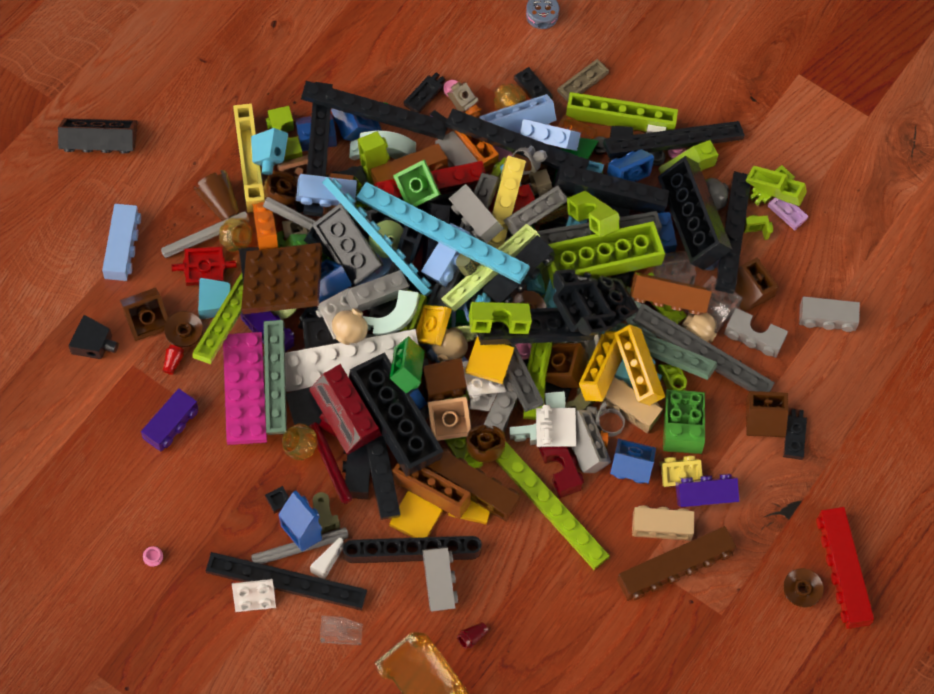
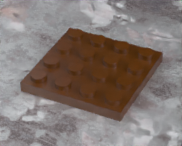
M321 243L246 251L242 313L252 314L319 306L322 264Z

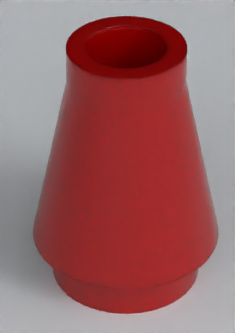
M170 345L166 349L162 370L164 373L174 374V371L184 357V349L175 345Z

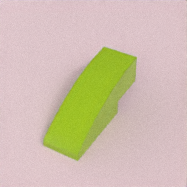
M757 166L752 167L746 178L747 183L764 193L797 206L801 205L807 193L805 183L788 179L787 174Z

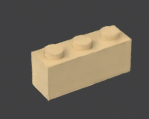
M615 377L604 400L600 401L601 403L606 402L608 408L620 411L626 420L647 434L658 421L663 410L657 402L652 405L638 402L634 390L625 381L618 380Z
M644 505L634 508L632 536L692 540L694 535V511H689L685 508L669 510L667 507L654 509Z

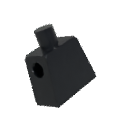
M83 315L68 346L73 355L101 359L105 351L116 353L119 343L111 340L112 334L108 327Z

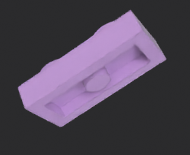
M774 198L768 204V207L794 231L808 219V215L794 204Z

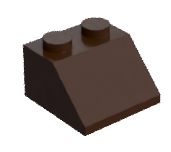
M156 287L120 300L135 341L164 331L168 316Z
M580 343L552 344L545 381L561 388H580L579 382L585 372L589 356Z
M461 358L423 366L422 383L428 402L460 398L466 395L467 386Z

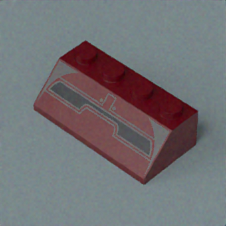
M341 364L323 373L309 389L347 455L381 436L378 426Z

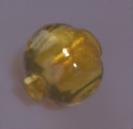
M502 84L494 93L496 95L494 98L496 110L526 101L525 91L517 84Z
M229 218L219 229V241L227 251L239 252V248H248L253 242V228L244 218Z
M302 423L288 428L282 437L283 450L287 456L296 461H302L311 457L317 448V435L315 431Z

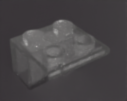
M686 251L665 253L662 265L652 267L653 274L656 277L694 285L696 271L694 265L690 264Z
M711 276L702 287L709 288L712 291L707 313L713 316L716 323L714 332L717 333L730 319L735 308H739L742 297L735 292L730 294L715 290L716 278Z

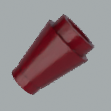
M481 622L461 630L460 634L457 635V639L464 649L472 648L488 633V628Z

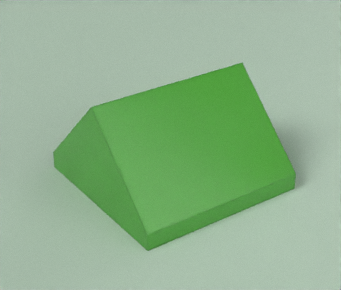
M425 160L393 175L404 201L414 207L432 201L441 195Z

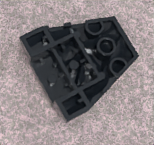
M572 269L557 270L553 273V286L556 289L553 301L572 332L580 331L581 334L588 336L604 334L639 311L621 279L600 276L597 279L592 278L591 273L586 272L583 276L577 275L575 270Z

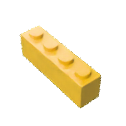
M629 324L615 332L614 335L638 402L652 405L665 398L641 328Z
M607 331L601 335L579 382L585 401H603L622 360V355L614 335L617 331Z

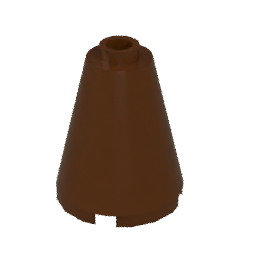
M221 170L222 174L219 175L214 172L198 182V188L194 186L195 193L222 221L240 213L228 173L225 170Z

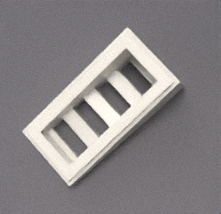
M339 537L311 564L310 571L312 574L326 579L343 550L344 542L342 538Z

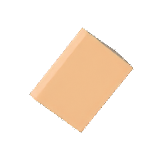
M467 397L427 402L431 430L437 440L468 436V432L471 430V418Z

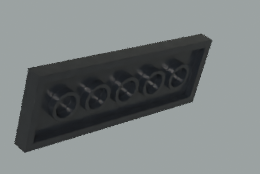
M558 308L530 309L532 322L529 334H509L508 326L502 322H493L490 333H478L480 345L594 341L595 335L581 334L580 331H570Z

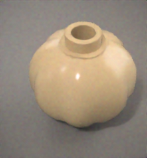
M353 308L352 311L343 310L334 316L332 330L336 335V340L345 345H350V343H358L366 337L368 325L362 316V311Z
M689 313L681 325L706 342L711 343L717 335L714 332L715 320L709 313H701L700 315Z
M449 328L445 331L441 346L432 345V349L438 356V361L444 362L457 358L462 359L468 350V343L462 331L457 328Z

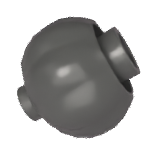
M706 179L705 181L716 209L719 211L728 203L729 188L718 179Z

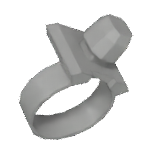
M533 146L519 148L511 156L514 157L518 151H524V155L531 161L532 169L530 171H523L522 175L531 172L535 173L541 167V162L547 158L545 151L535 152Z
M606 402L602 403L600 410H597L596 407L588 406L586 410L591 411L600 432L601 430L607 432L599 424V418L605 413H615L623 422L622 428L617 432H607L609 436H617L622 432L625 419L620 411L612 408L606 409Z

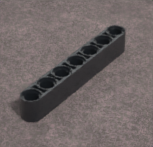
M476 536L349 540L343 546V556L348 563L424 561L422 550L430 546L439 548L453 545L458 548L456 551H452L453 560H473L480 556L482 543ZM469 545H475L477 549L471 551L467 547ZM391 547H394L398 551L395 553H389L387 550ZM409 547H415L417 548V551L411 553L407 549ZM370 548L377 549L375 554H370L367 551ZM349 549H355L357 550V553L351 555L348 554L347 551Z

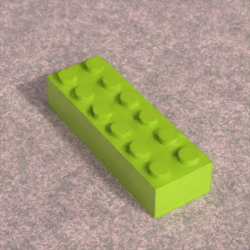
M652 221L620 228L602 237L593 234L548 244L554 250L556 256L554 261L549 266H546L553 286V273L557 270L572 269L575 270V274L582 276L585 272L591 273L592 278L598 279L600 276L608 277L662 265L665 252L655 223Z

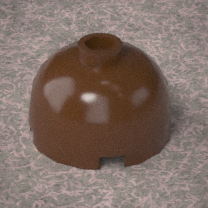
M285 171L270 173L263 187L265 198L270 197L288 207L292 206L296 202L297 183L293 180L294 176Z
M480 425L468 432L466 447L474 460L490 463L501 457L505 450V434L498 427L492 426V429L486 428V425Z

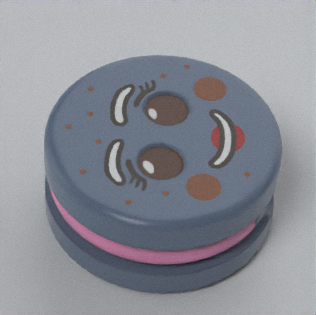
M556 0L528 1L526 19L530 25L538 29H548L556 24L559 17V4Z

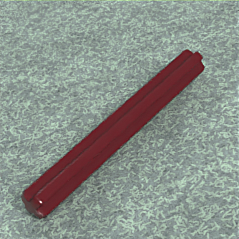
M314 422L309 425L311 435L340 501L348 504L352 501V496L321 427H319L320 424Z

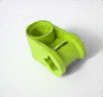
M670 364L658 365L659 374L662 375V380L668 390H686L687 379L682 369ZM674 385H680L681 388H677Z

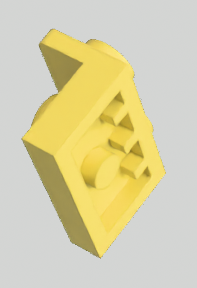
M684 456V460H676V457L664 458V461L659 462L662 469L664 487L676 486V482L681 481V478L693 477V480H700V476H702L701 460L695 459V456Z

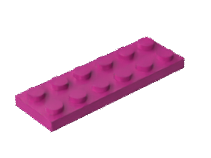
M262 332L228 334L223 343L227 445L266 443Z

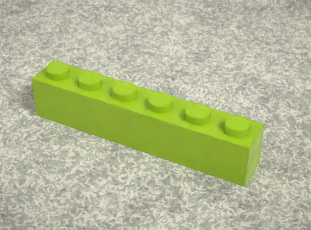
M570 92L566 119L607 126L633 127V130L647 132L648 124L666 127V130H674L678 109Z

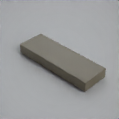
M596 59L558 87L557 92L568 102L570 92L584 93L608 75L609 69Z

